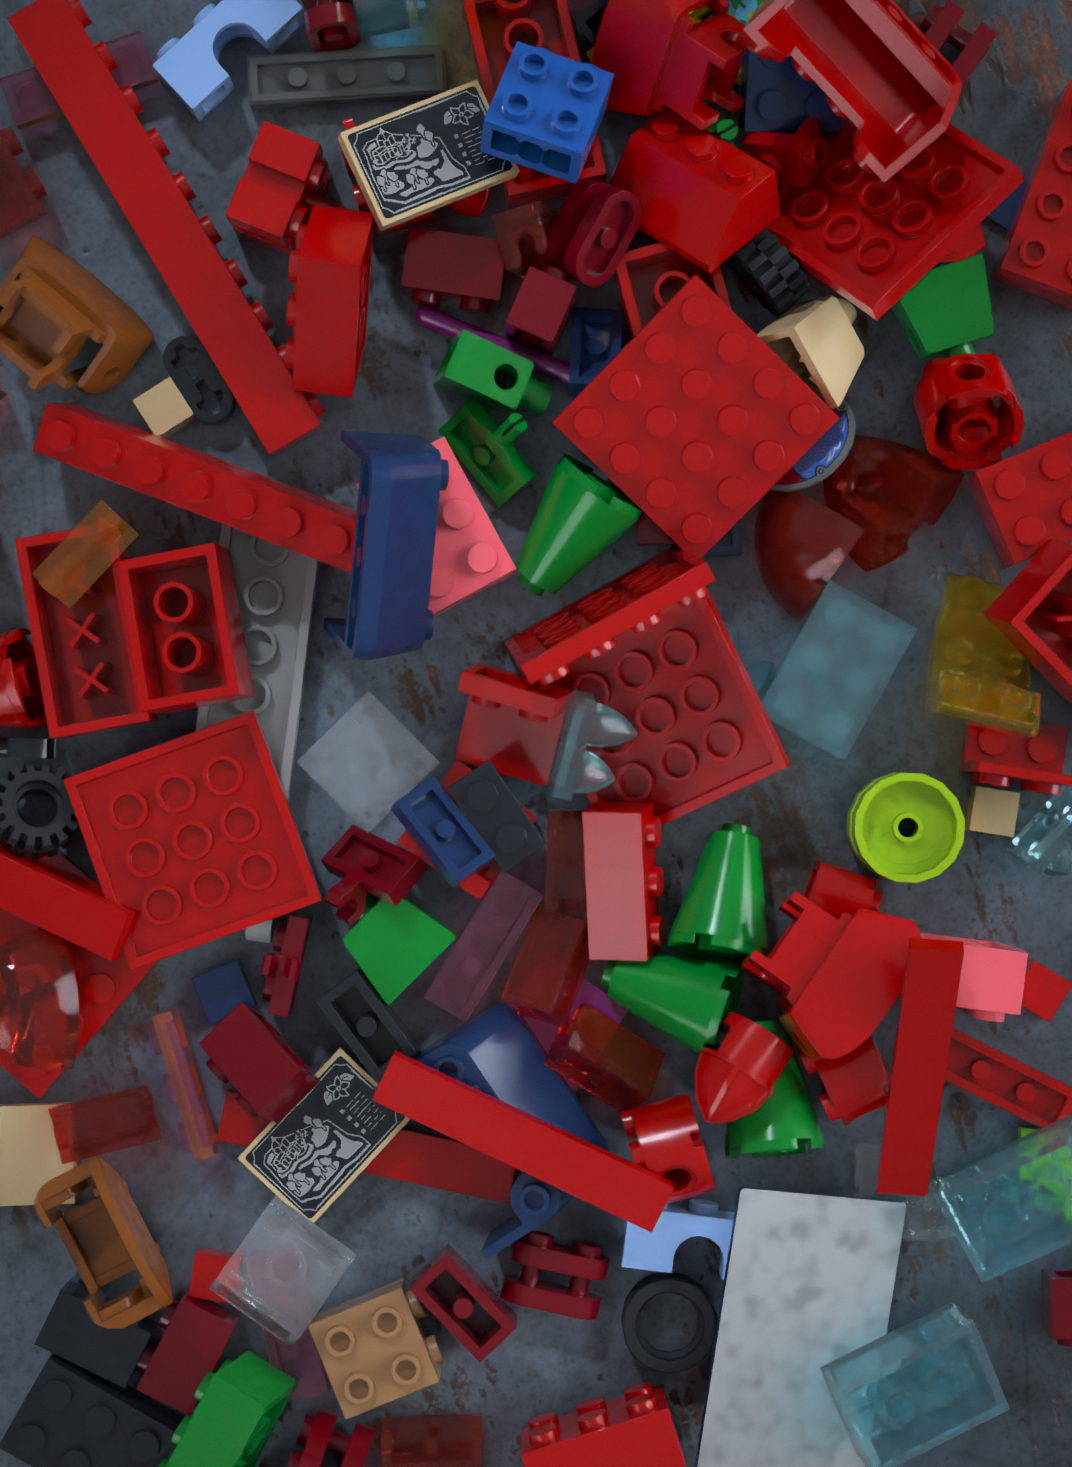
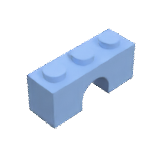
M222 0L217 6L209 4L194 18L192 23L194 27L180 40L177 37L172 38L161 47L156 55L157 61L152 67L163 84L200 122L235 89L229 74L219 65V55L225 44L237 37H249L258 41L270 54H273L305 25L303 7L296 0Z
M690 1199L688 1206L666 1204L652 1233L625 1220L620 1253L621 1266L672 1273L674 1254L678 1246L688 1238L702 1236L713 1240L719 1246L720 1259L718 1271L721 1279L724 1280L735 1212L718 1210L719 1204L713 1201Z

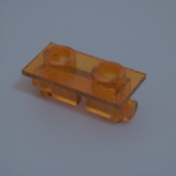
M100 500L32 575L40 581L39 584L54 597L56 596L70 609L139 534L103 500Z

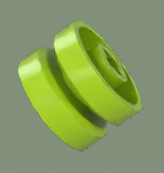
M889 773L872 779L855 795L847 812L846 835L853 855L868 871L895 882L920 883L939 876L956 860L964 843L965 818L958 799L944 783L922 773ZM902 819L913 820L914 830L906 831L907 837L902 836L898 830V825Z

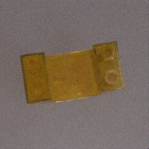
M948 572L929 647L924 714L1021 737L1036 736L1040 727L1041 694L1030 691L1031 663L983 615L1007 586L983 581L972 576L966 577Z

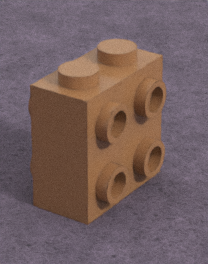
M405 1278L313 1314L308 1323V1328L345 1420L440 1382V1365L446 1363L444 1352L436 1335L427 1336L421 1321L422 1318L427 1317L425 1305L409 1290Z

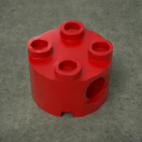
M964 353L945 359L936 358L924 366L922 371L923 377L917 384L913 401L926 448L932 456L934 454L936 457L941 458L943 465L957 470H976L988 467L1002 459L1000 453L1006 450L1009 445L1013 450L1020 442L1025 426L1022 407L1010 374L1003 367L1002 361L998 356L989 353Z
M872 1034L852 1052L835 1060L821 1058L813 1062L797 1047L809 1075L818 1072L826 1089L821 1091L819 1097L831 1122L841 1118L844 1125L847 1126L867 1112L886 1107L888 1091H886L885 1087L889 1086L890 1073Z
M688 1093L620 1111L627 1139L638 1138V1141L629 1143L634 1164L674 1182V1188L666 1204L715 1190L706 1151L701 1140L700 1130Z

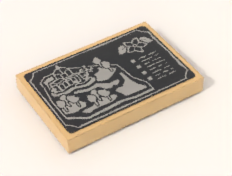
M477 79L339 133L337 138L380 232L517 177L520 170L516 163L480 151L483 123L490 106Z
M342 1046L315 1074L320 1079V1082L278 1123L271 1121L237 1158L310 1227L410 1120V1118L372 1101L374 1096L373 1089L378 1085L379 1081L376 1082L371 1074Z

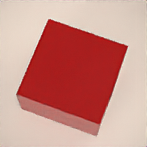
M1029 958L1026 966L1022 1007L1043 1020L1050 1022L1071 989L1072 983Z
M199 1247L195 1255L188 1297L232 1305L236 1299L244 1255Z

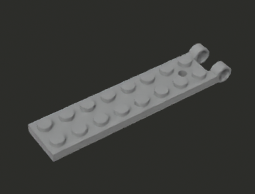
M222 524L219 545L230 549L254 697L199 707L196 731L255 711L289 803L319 560ZM276 918L246 928V940L271 943Z

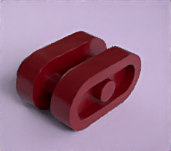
M301 0L305 10L303 16L307 37L314 52L348 50L361 42L353 0Z
M949 0L943 8L934 4L919 29L939 52L946 42L961 51V54L952 66L959 75L964 87L999 33L983 22L974 34L968 32L958 25L966 11Z
M588 178L579 181L569 192L543 240L541 256L544 264L567 273L573 280L587 286L595 287L605 283L614 273L641 223L642 205L639 198L630 191L612 187L596 179Z
M532 1230L511 1244L509 1258L521 1263L522 1267L520 1276H504L500 1298L516 1305L585 1320L597 1319L601 1297L589 1292L588 1288L590 1279L606 1280L610 1258L601 1254L603 1248L601 1245L584 1240H573L572 1246L553 1242L554 1236L552 1234L539 1230ZM541 1269L571 1275L569 1286L539 1280Z
M319 1408L316 1418L306 1414L296 1440V1444L304 1446L303 1453L293 1450L287 1467H322L320 1464L326 1449L343 1455L340 1467H363L375 1428L356 1422L351 1436L333 1430L338 1415Z

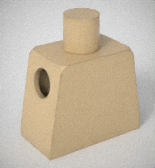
M832 295L792 306L757 334L830 409L838 408L842 403L865 355L864 347L852 326L857 317L855 307L849 301L837 299Z

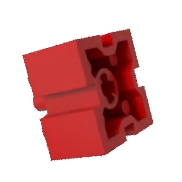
M263 120L248 157L249 164L243 178L240 177L225 214L229 223L233 224L232 228L238 237L290 257L291 250L296 248L299 224L308 225V215H311L313 205L346 209L342 205L324 199L331 183L332 174L327 172L328 162L325 157H322L323 150L319 142Z

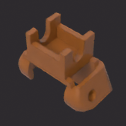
M32 236L0 284V352L30 377L27 384L34 390L53 383H57L63 389H70L73 385L79 391L87 394L102 393L110 390L125 380L154 339V334L148 325L131 307L77 261L42 238ZM89 337L96 343L104 344L89 367L85 366L65 373Z
M95 1156L47 1181L36 1194L34 1210L44 1229L54 1224L90 1293L82 1303L92 1322L102 1328L112 1330L123 1329L173 1303L168 1268L160 1253L162 1249L158 1241L154 1242L129 1194L128 1189L130 1187L126 1180H122L120 1174L99 1156ZM95 1183L96 1187L92 1190L95 1197L81 1205L77 1204L64 1212L57 1206ZM138 1269L141 1274L139 1278L140 1285L105 1302V1294L101 1287Z

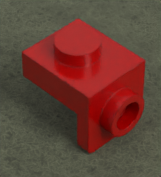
M806 118L795 134L750 131L742 142L745 153L776 170L777 186L807 188L818 170L823 167L827 158V143L822 138L817 118Z

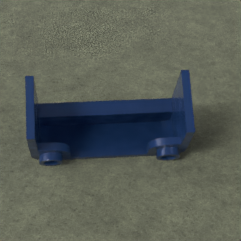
M341 430L340 441L361 458L347 618H324L323 628L349 660H375L420 650L424 640H430L433 634L434 618L432 610H428L439 497L440 490L445 491L448 485V461L441 459L439 450L419 435Z
M494 1004L412 1057V1059L467 1085L473 1086L477 1083L482 1092L609 1151L605 1138L522 1014L510 1005ZM523 1173L516 1179L510 1192V1203L516 1215L490 1231L481 1253L486 1260L552 1218L575 1196L527 1173Z

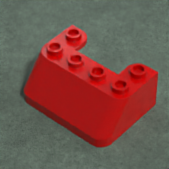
M763 0L743 29L748 35L747 40L750 47L760 58L766 61L772 58L777 62H782L791 55L792 64L798 74L808 82L815 81L827 94L826 100L832 111L843 120L850 119L857 127L853 136V142L856 147L853 150L855 160L863 170L869 174L876 173L884 183L948 128L963 87L961 79L947 59L893 0Z

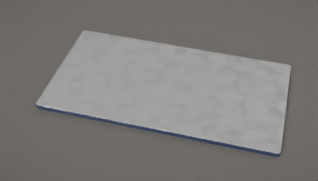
M751 1187L739 1188L695 1467H865L907 1208L905 1203L893 1200Z

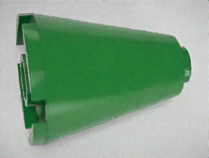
M564 453L555 465L515 563V567L521 573L517 578L518 582L538 596H542L545 591L556 594L635 524L643 513L614 482L608 478L605 481L592 472L594 468L567 453Z
M726 823L722 825V830L711 832L669 933L667 945L668 947L674 946V951L696 958L717 960L736 958L737 955H740V964L755 949L764 956H768L760 839L751 835L752 829L750 827Z
M654 954L648 961L608 960L601 985L608 988L607 998L700 1054L704 1047L717 1051L720 1044L715 1043L719 1030L728 1033L721 1023L727 1013L736 1012L744 979L737 977L745 970L739 967L741 964L736 961Z
M777 1021L755 1022L783 1040L792 1048L794 1054L775 1083L772 1096L757 1111L727 1123L724 1141L725 1158L739 1159L738 1149H740L741 1154L752 1153V1158L808 1153V1142H811L812 1149L817 1151L824 1150V1137L789 1034L785 1029H777Z

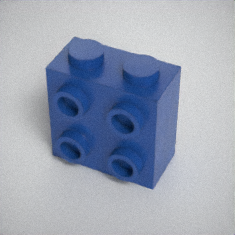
M517 41L485 116L480 151L577 184L608 106L614 74L601 70L593 64L581 63L554 54L545 48L533 47Z

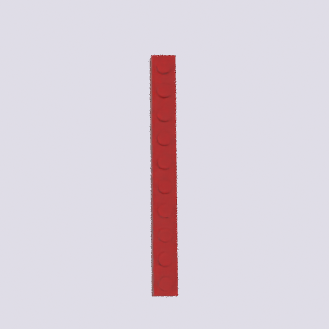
M37 0L8 17L9 23L268 454L274 458L323 429L317 417L324 414L325 410L314 392L292 390L293 369L285 368L286 345L283 344L275 348L266 333L274 325L259 300L252 305L248 303L240 289L248 284L247 280L233 257L226 262L221 258L214 245L221 242L222 238L207 214L199 219L197 218L188 203L196 198L195 193L181 171L173 176L170 173L163 158L171 153L155 127L148 132L143 128L137 115L145 110L129 84L121 89L119 88L110 73L117 69L118 65L103 40L95 45L92 43L85 28L93 23L79 0Z

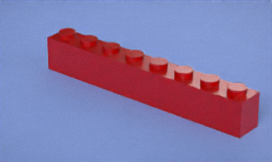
M74 403L46 404L33 451L351 573L356 522L355 510Z

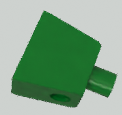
M982 253L931 269L892 306L921 362L942 355L948 358L964 353L975 354L973 346L987 341L994 335L985 260Z
M464 329L451 339L433 382V385L466 399L472 400L476 398L481 405L503 414L515 411L518 405L543 415L554 391V387L530 377L535 363ZM495 371L502 373L506 377L507 387L505 390L496 385L494 380Z
M368 893L365 898L364 910L356 921L357 924L342 938V941L379 995L390 1005L457 938L458 934L406 896L397 906H394L382 899L377 902Z

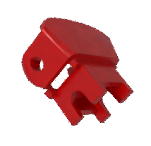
M609 0L599 27L591 64L601 70L614 74L606 109L649 117L669 107L703 130L716 123L720 113L707 105L702 99L714 101L732 113L743 108L745 98L734 92L732 88L746 49L755 53L748 43V35L743 30L746 25L727 13L730 7V3L727 0ZM703 5L713 10L712 17L696 25L688 16L689 12Z
M794 891L779 907V910L792 918V921L772 951L766 957L755 949L749 957L747 956L739 967L781 995L776 1002V1005L783 1012L779 1020L791 1039L813 1062L821 1058L835 1060L852 1052L863 1043L877 1028L899 997L903 987L909 938H920V930L913 920L863 908H858L851 914L843 912L837 920L806 897Z

